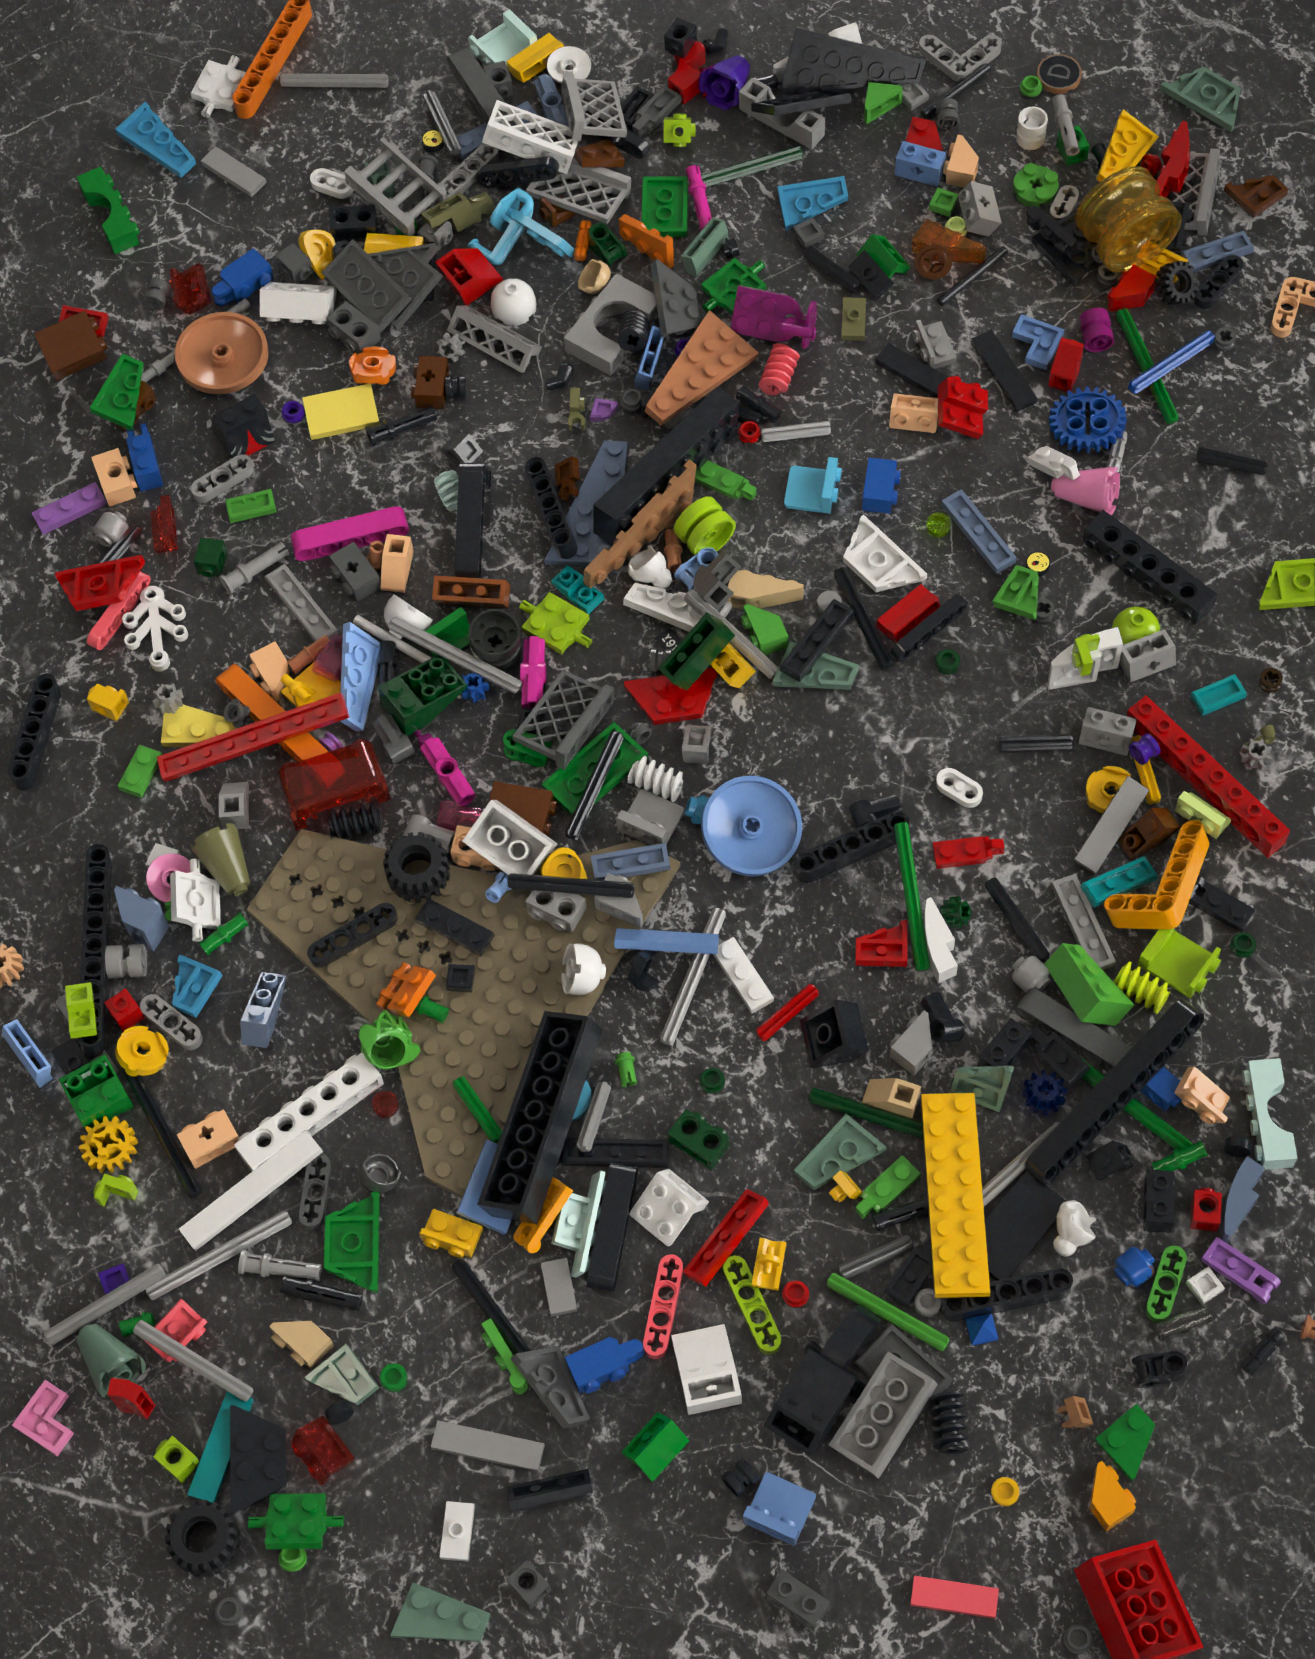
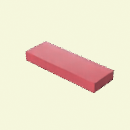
M914 1576L910 1606L995 1619L999 1588Z

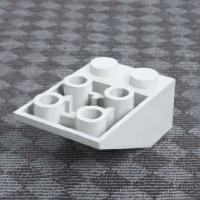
M725 1324L671 1335L688 1415L742 1404L741 1390Z

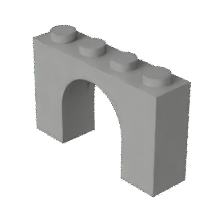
M615 274L601 293L591 300L588 309L578 316L575 325L565 332L563 337L565 351L611 376L624 360L623 349L620 348L618 343L601 335L596 330L597 325L608 316L623 315L626 310L643 312L648 317L649 327H651L658 318L655 294Z

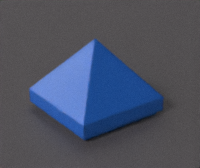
M992 1313L965 1319L972 1346L998 1340Z

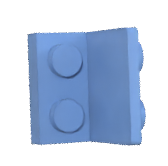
M766 1472L751 1506H747L743 1514V1523L795 1547L816 1499V1494Z

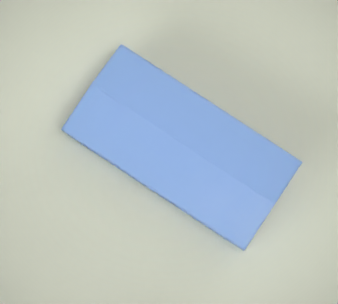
M16 1019L4 1025L2 1036L39 1088L51 1081L53 1077L50 1074V1064L19 1021ZM19 1036L26 1047L22 1048L15 1037ZM34 1057L36 1059L38 1064L41 1066V1069L38 1070L36 1068L34 1063L31 1061V1058Z

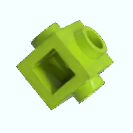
M684 113L673 114V117L664 118V143H673L674 147H685L686 143H691V137L696 136V123H691V117H686ZM681 127L684 132L679 133L676 128Z

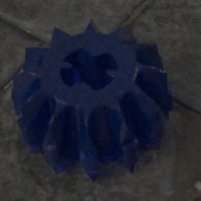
M1044 1069L1041 1070L1040 1076L1033 1072L1030 1077L1031 1080H1025L1024 1087L1026 1089L1022 1091V1096L1027 1098L1025 1102L1026 1107L1034 1105V1113L1039 1112V1109H1043L1045 1116L1048 1115L1049 1108L1055 1113L1058 1112L1059 1105L1065 1104L1066 1099L1064 1096L1068 1092L1067 1088L1062 1087L1064 1085L1063 1078L1055 1080V1071L1050 1076L1046 1075ZM1041 1090H1047L1048 1095H1043Z

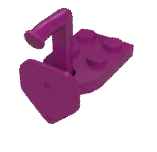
M739 285L731 329L737 334L775 342L787 341L794 336L803 337L801 347L806 349L809 346L810 339L814 341L816 336L817 301H812L808 307L807 314H803L799 303L788 295Z

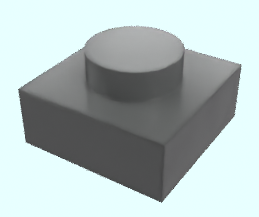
M814 218L793 227V233L804 248L824 239V232Z

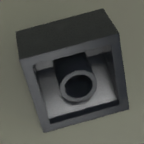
M836 999L800 1020L811 1068L850 1062L869 1052L857 1003Z

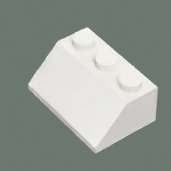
M269 282L260 289V317H267V321H281V318H286L292 323L312 320L313 324H325L326 318L334 311L337 288L327 285Z
M491 800L462 841L508 875L510 873L535 875L546 857L557 846L555 841L497 800Z

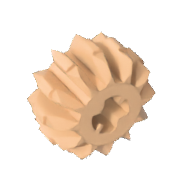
M3 943L0 946V966L4 964L0 968V988H2L4 983L12 987L11 980H20L18 972L24 971L21 954H18L14 947L7 948Z

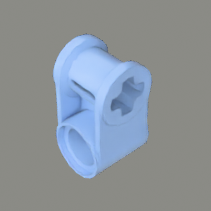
M709 547L701 549L691 559L678 567L674 577L688 586V591L691 589L695 590L693 582L697 570L702 564L707 568L710 564L704 563L707 561L712 562L718 556L717 551Z

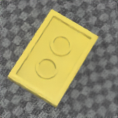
M371 384L302 397L311 440L362 430L366 426L373 427L380 424Z

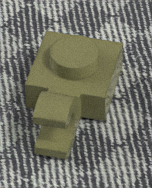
M570 388L568 429L572 431L573 424L580 423L581 431H584L586 422L584 416L581 415V411H585V397H581L580 388Z

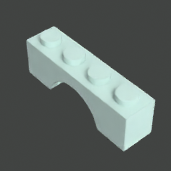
M1281 1059L1248 1061L1246 1069L1242 1070V1082L1244 1086H1248L1249 1095H1246V1106L1248 1111H1252L1253 1120H1250V1131L1252 1136H1256L1257 1145L1254 1146L1255 1160L1260 1161V1165L1265 1170L1292 1168L1297 1161L1293 1133L1279 1128L1271 1120L1267 1110L1269 1099L1280 1093L1284 1085Z

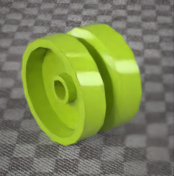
M703 497L689 505L681 513L674 525V533L696 555L701 549L707 547L713 548L716 551L720 550L732 537L736 528V522L728 513L722 511V507L713 497Z

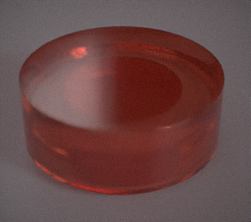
M381 1091L373 1097L372 1108L378 1117L390 1118L397 1113L399 1103L394 1093Z

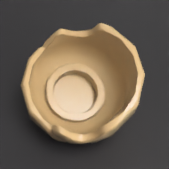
M590 260L580 274L578 288L591 295L601 293L610 282L611 271L609 266L600 260Z

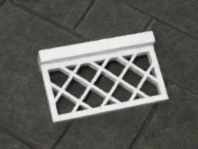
M497 100L482 143L525 159L552 157L559 163L558 171L567 174L578 141L567 140L563 136H571L568 126ZM499 110L507 112L509 115L503 116ZM521 119H526L530 123L524 124ZM514 120L517 125L511 126L508 121ZM542 127H547L551 131L545 132V130ZM535 128L538 133L532 134L529 129ZM556 136L559 141L553 142L550 137Z

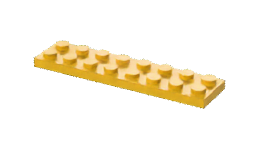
M975 1093L921 1094L935 1298L989 1297L990 1283Z

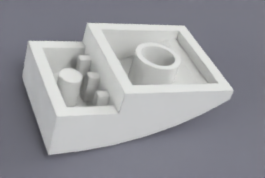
M1118 627L1095 633L1099 634L1100 642L1097 650L1090 651L1093 660L1090 675L1080 676L1078 668H1074L1071 659L1073 644L1062 651L1051 662L1047 683L1048 690L1094 682L1097 680L1098 672L1118 668L1123 647Z

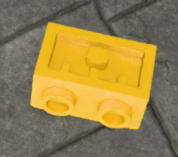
M433 1209L425 1229L421 1228L419 1234L422 1241H424V1245L432 1249L441 1247L449 1250L448 1253L455 1257L463 1258L466 1256L472 1258L483 1227Z

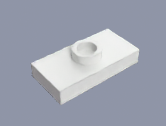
M446 1502L440 1559L468 1562L475 1504Z

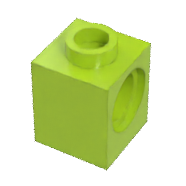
M173 1436L169 1440L165 1439L156 1448V1454L153 1456L181 1484L192 1474L200 1462L191 1451ZM181 1453V1458L177 1463H169V1458L172 1454Z

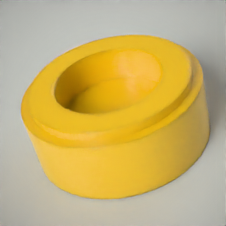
M1009 1477L997 1479L991 1488L993 1500L1001 1506L1013 1505L1019 1498L1018 1484Z

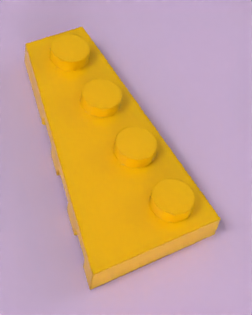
M1123 109L1118 117L1096 179L1112 192H1115L1159 136Z

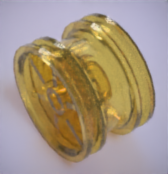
M1140 166L1122 169L1103 179L1084 197L1075 214L1076 226L1082 231V234L1088 241L1097 242L1096 251L1099 258L1113 272L1129 271L1133 264L1142 266L1152 260L1171 243L1181 226L1182 218L1180 212L1168 198L1158 197L1160 191L1159 184L1146 168Z

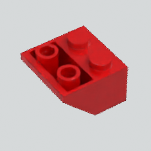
M478 248L453 249L435 261L443 279L465 305H469L503 281L501 275Z

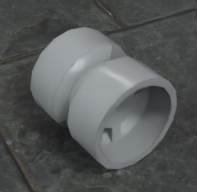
M131 944L126 949L122 945L107 946L105 950V967L108 979L124 978L126 974L130 977L146 976L147 954L145 945Z

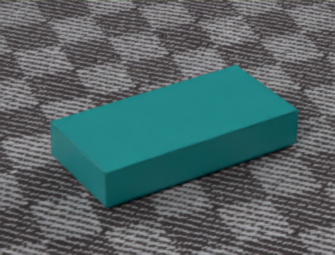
M1234 674L1191 692L1190 697L1200 714L1204 716L1246 698L1247 693Z

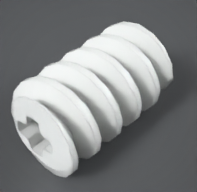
M643 756L640 761H636L633 764L628 775V783L631 784L635 781V786L639 788L644 785V790L646 791L653 789V794L655 795L662 793V797L665 799L671 796L672 802L677 800L683 785V772L679 771L676 776H673L674 768L672 767L667 772H664L665 764L663 763L656 769V761L652 760L647 765L646 756Z

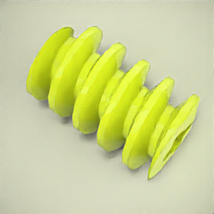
M1129 961L1121 968L1114 983L1118 984L1122 992L1127 989L1126 996L1129 999L1136 994V1003L1139 1004L1145 999V1008L1149 1009L1154 1005V1013L1158 1014L1170 995V992L1167 991L1168 983L1165 982L1159 987L1158 977L1149 981L1150 972L1140 976L1141 967L1138 966L1135 970L1131 971L1132 962Z

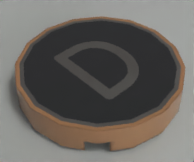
M1055 54L1046 57L1040 62L1037 69V77L1045 91L1053 94L1068 93V90L1077 88L1081 81L1082 69L1079 63L1072 57Z

